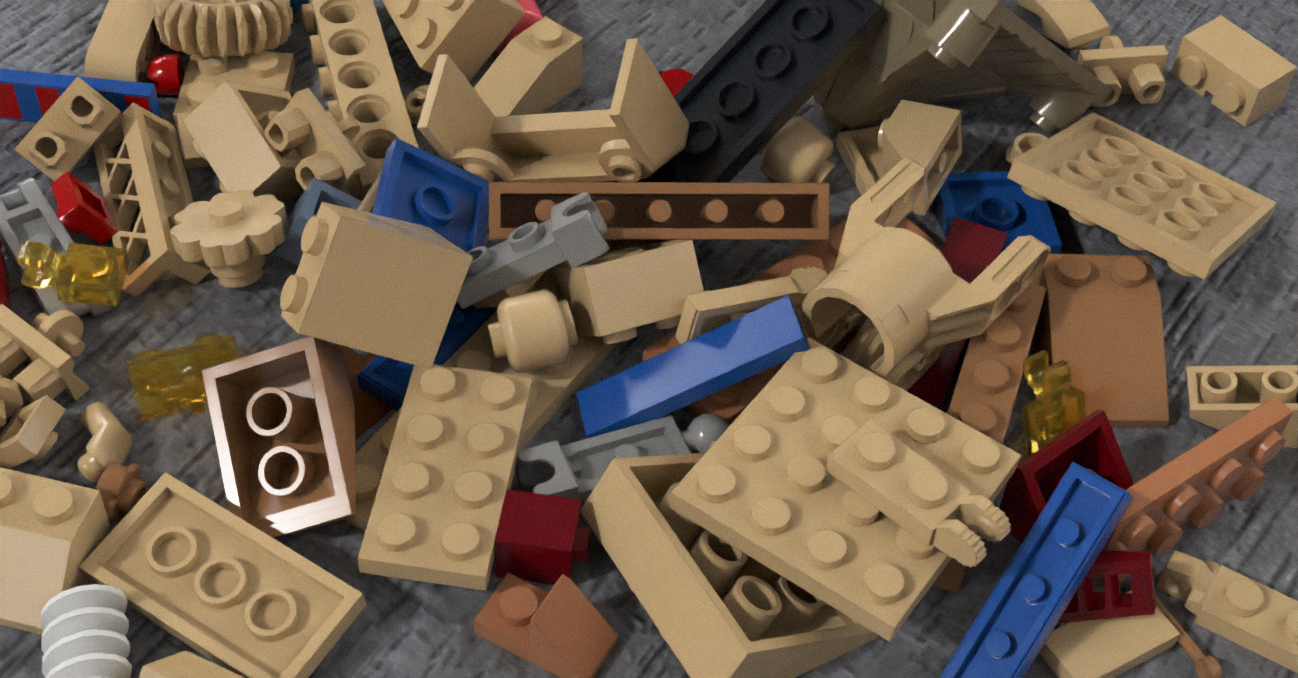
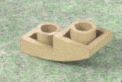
M1017 0L1019 6L1042 18L1043 35L1066 49H1083L1090 46L1093 40L1110 35L1109 24L1090 0Z

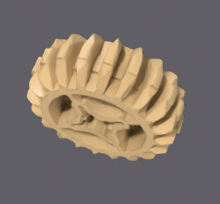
M156 0L154 19L161 43L175 51H184L188 55L202 54L204 57L211 55L222 56L223 58L230 55L243 57L249 53L260 54L264 50H274L279 45L287 42L288 37L291 35V24H293V8L290 7V0Z

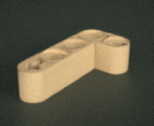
M156 0L108 1L86 53L84 64L85 77L148 83L149 79L146 77L145 70L155 57H159L163 47L154 19Z

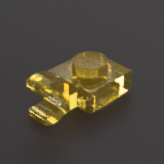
M34 241L23 242L16 259L17 264L26 265L21 278V283L24 286L32 288L56 287L59 301L111 306L118 305L129 267L126 248L69 243L66 254L61 255L46 244Z
M1044 350L1025 358L1023 362L1025 378L1036 395L1035 400L1022 405L1028 457L1086 417L1084 391L1070 385L1071 370L1068 362L1062 360L1049 366L1048 352Z

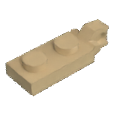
M1173 551L1159 578L1157 589L1184 601V607L1197 616L1194 621L1195 624L1298 673L1297 600L1223 565L1219 566L1218 563L1207 560L1204 562L1179 551Z

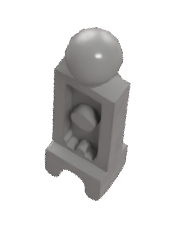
M582 192L551 207V219L540 224L537 222L526 223L515 229L508 239L488 249L485 246H480L466 252L473 258L457 298L461 308L464 309L566 260L572 268H575L607 252L609 246L602 235L606 233L608 228L591 196L587 192Z
M702 414L692 420L687 431L680 433L672 415L562 446H560L557 440L519 452L516 462L518 484L522 489L534 488L533 493L580 499L582 507L613 458L706 453L711 442L717 441L730 424L719 415Z

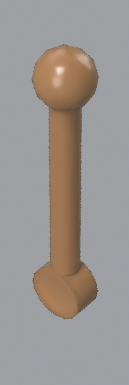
M1131 582L1129 584V591L1132 590ZM1155 595V605L1180 633L1177 642L1195 663L1198 677L1222 678L1223 673L1218 661L1214 657L1205 656Z

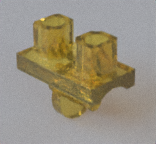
M217 333L196 338L191 345L168 351H161L156 348L137 353L134 360L126 361L141 419L145 420L189 407L193 416L205 413L203 404L208 403L202 370L239 359L237 344L233 334L220 337Z

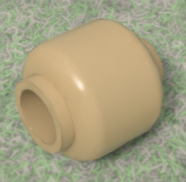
M794 117L758 152L761 155L759 160L760 170L776 183H825L836 167L835 164L829 161L833 153V141L804 118Z
M547 289L501 300L497 307L498 322L487 324L495 358L507 356L511 368L518 373H526L561 364L568 358L569 346L577 345L578 343L567 300L558 301L556 296Z

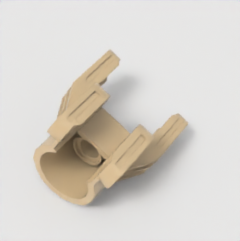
M910 157L902 159L850 206L835 268L808 292L802 302V318L800 320L806 338L809 337L832 349L865 316H868L880 333L884 345V354L867 370L905 391H908L929 370L941 355L946 344L982 334L1032 283L1046 263L1051 251L1048 245L1032 235L1018 236L969 284L952 272L950 264L941 251L926 238L904 228H894L913 210L914 200L920 194L929 174L928 168Z

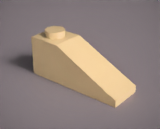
M544 16L508 43L474 89L495 117L542 114L582 84L583 38Z

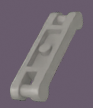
M30 177L15 184L16 189L0 194V239L44 313L50 316L60 310H69L78 317L87 313L95 317L110 311V305L102 286L35 180ZM76 287L79 290L78 293L63 299L59 296V294Z

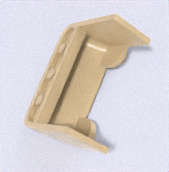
M638 38L627 39L611 108L604 110L495 117L448 54L438 55L417 128L444 161L488 182H637L652 175L684 149L689 122Z

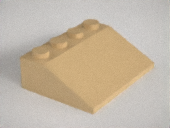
M705 453L613 458L581 509L582 515L589 526H591L598 541L605 548L627 581L629 588L636 595L690 678H796L876 639L878 636L873 631L734 546L720 543L719 537L669 507L671 491Z

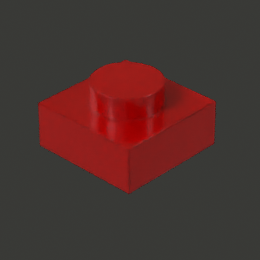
M66 171L51 184L59 207L56 209L57 217L71 232L77 235L84 232L101 245L118 232L106 199L71 173Z

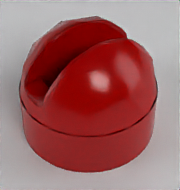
M180 54L155 57L148 64L145 70L146 77L149 79L147 82L155 84L156 93L168 96L179 95L185 76Z

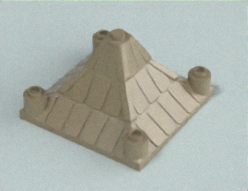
M872 0L882 7L887 19L813 95V99L822 107L817 115L831 127L841 132L845 126L858 130L881 124L885 118L889 119L901 100L930 104L933 102L1010 96L1013 91L1035 94L1027 103L1035 110L1029 118L1053 136L1058 129L1064 130L1077 122L1090 105L1100 107L1113 90L997 0Z

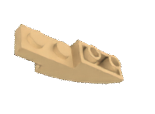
M1298 365L1187 366L1186 378L1189 417L1191 419L1221 430L1276 396L1293 411L1281 435L1286 439L1284 446L1298 448Z

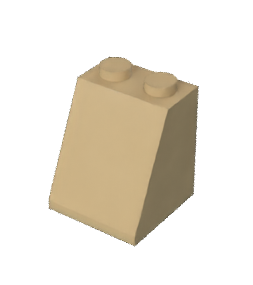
M321 202L317 216L311 217L303 230L301 238L303 255L295 275H290L283 286L280 297V307L283 310L281 317L298 334L431 369L473 257L431 228Z

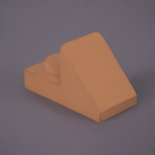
M507 573L474 619L475 634L559 678H595L618 643V634L574 582L563 574L548 593Z

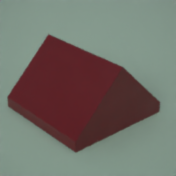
M1095 410L1018 464L1014 474L1007 482L999 509L1005 512L1006 517L1009 518L1008 521L1011 524L1010 533L1020 543H1023L1072 462L1124 490L1134 485L1104 410Z

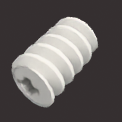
M82 585L62 591L48 600L41 610V628L43 630L41 650L44 653L42 657V674L45 678H131L132 665L126 659L130 653V642L125 636L128 633L129 620L124 614L128 602L122 590L109 585Z

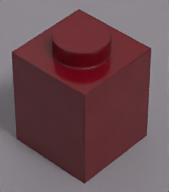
M507 489L495 539L496 576L505 578L507 573H510L525 581L555 585L562 574L572 580L575 563L586 564L591 538V526L581 525V500Z

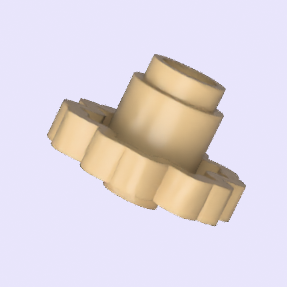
M249 190L234 193L223 192L212 197L210 202H193L174 216L176 226L171 228L170 234L175 253L180 255L183 261L197 262L204 260L205 264L210 267L211 273L218 277L221 285L237 288L253 284L262 277V267L266 263L265 254L272 252L276 246L286 240L284 229L288 226L284 203L278 201L272 194L255 197L254 193Z

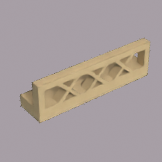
M133 102L115 120L93 148L103 197L106 199L118 230L112 236L122 289L124 292L137 297L165 270L195 285L211 271L204 260L197 262L183 261L181 256L175 253L170 234L171 228L176 226L174 216L194 202L175 125ZM123 140L118 155L115 158L113 149ZM130 170H132L131 178L129 180L126 191L123 194V187L125 185ZM138 207H140L141 211L135 223L134 229L131 232L130 227L132 221L134 219ZM148 244L151 256L138 267L145 247Z

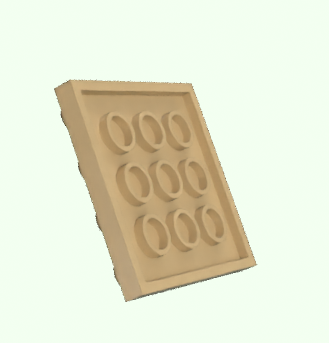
M1094 112L1015 158L1007 175L1008 179L1022 185L1021 189L1028 196L1042 201L1051 200L1068 209L1070 216L1078 222L1090 226L1099 225L1118 235L1117 238L1123 245L1137 251H1149L1165 259L1167 265L1173 271L1183 276L1199 277L1203 280L1269 221L1277 205V202Z
M808 337L807 340L811 349L795 352L671 491L669 507L891 642L951 558L933 544L929 546L924 544L828 473L826 465L829 454L870 419L970 490L972 495H983L992 502L1014 474L1021 454Z

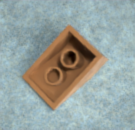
M1049 254L1046 263L1032 283L1047 287L1034 331V339L1053 427H1072L1095 410H1104L1111 427L1167 428L1169 423L1161 296L1150 256Z
M308 336L202 370L228 508L231 513L274 539L356 516L355 404L342 348L328 341Z

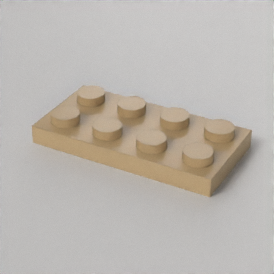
M433 364L431 369L414 365L359 551V573L487 591L495 556V539L507 489L510 490L532 398L533 378Z
M166 472L79 566L87 580L93 584L109 585L122 590L127 597V606L217 665L245 678H309L367 606L362 592Z

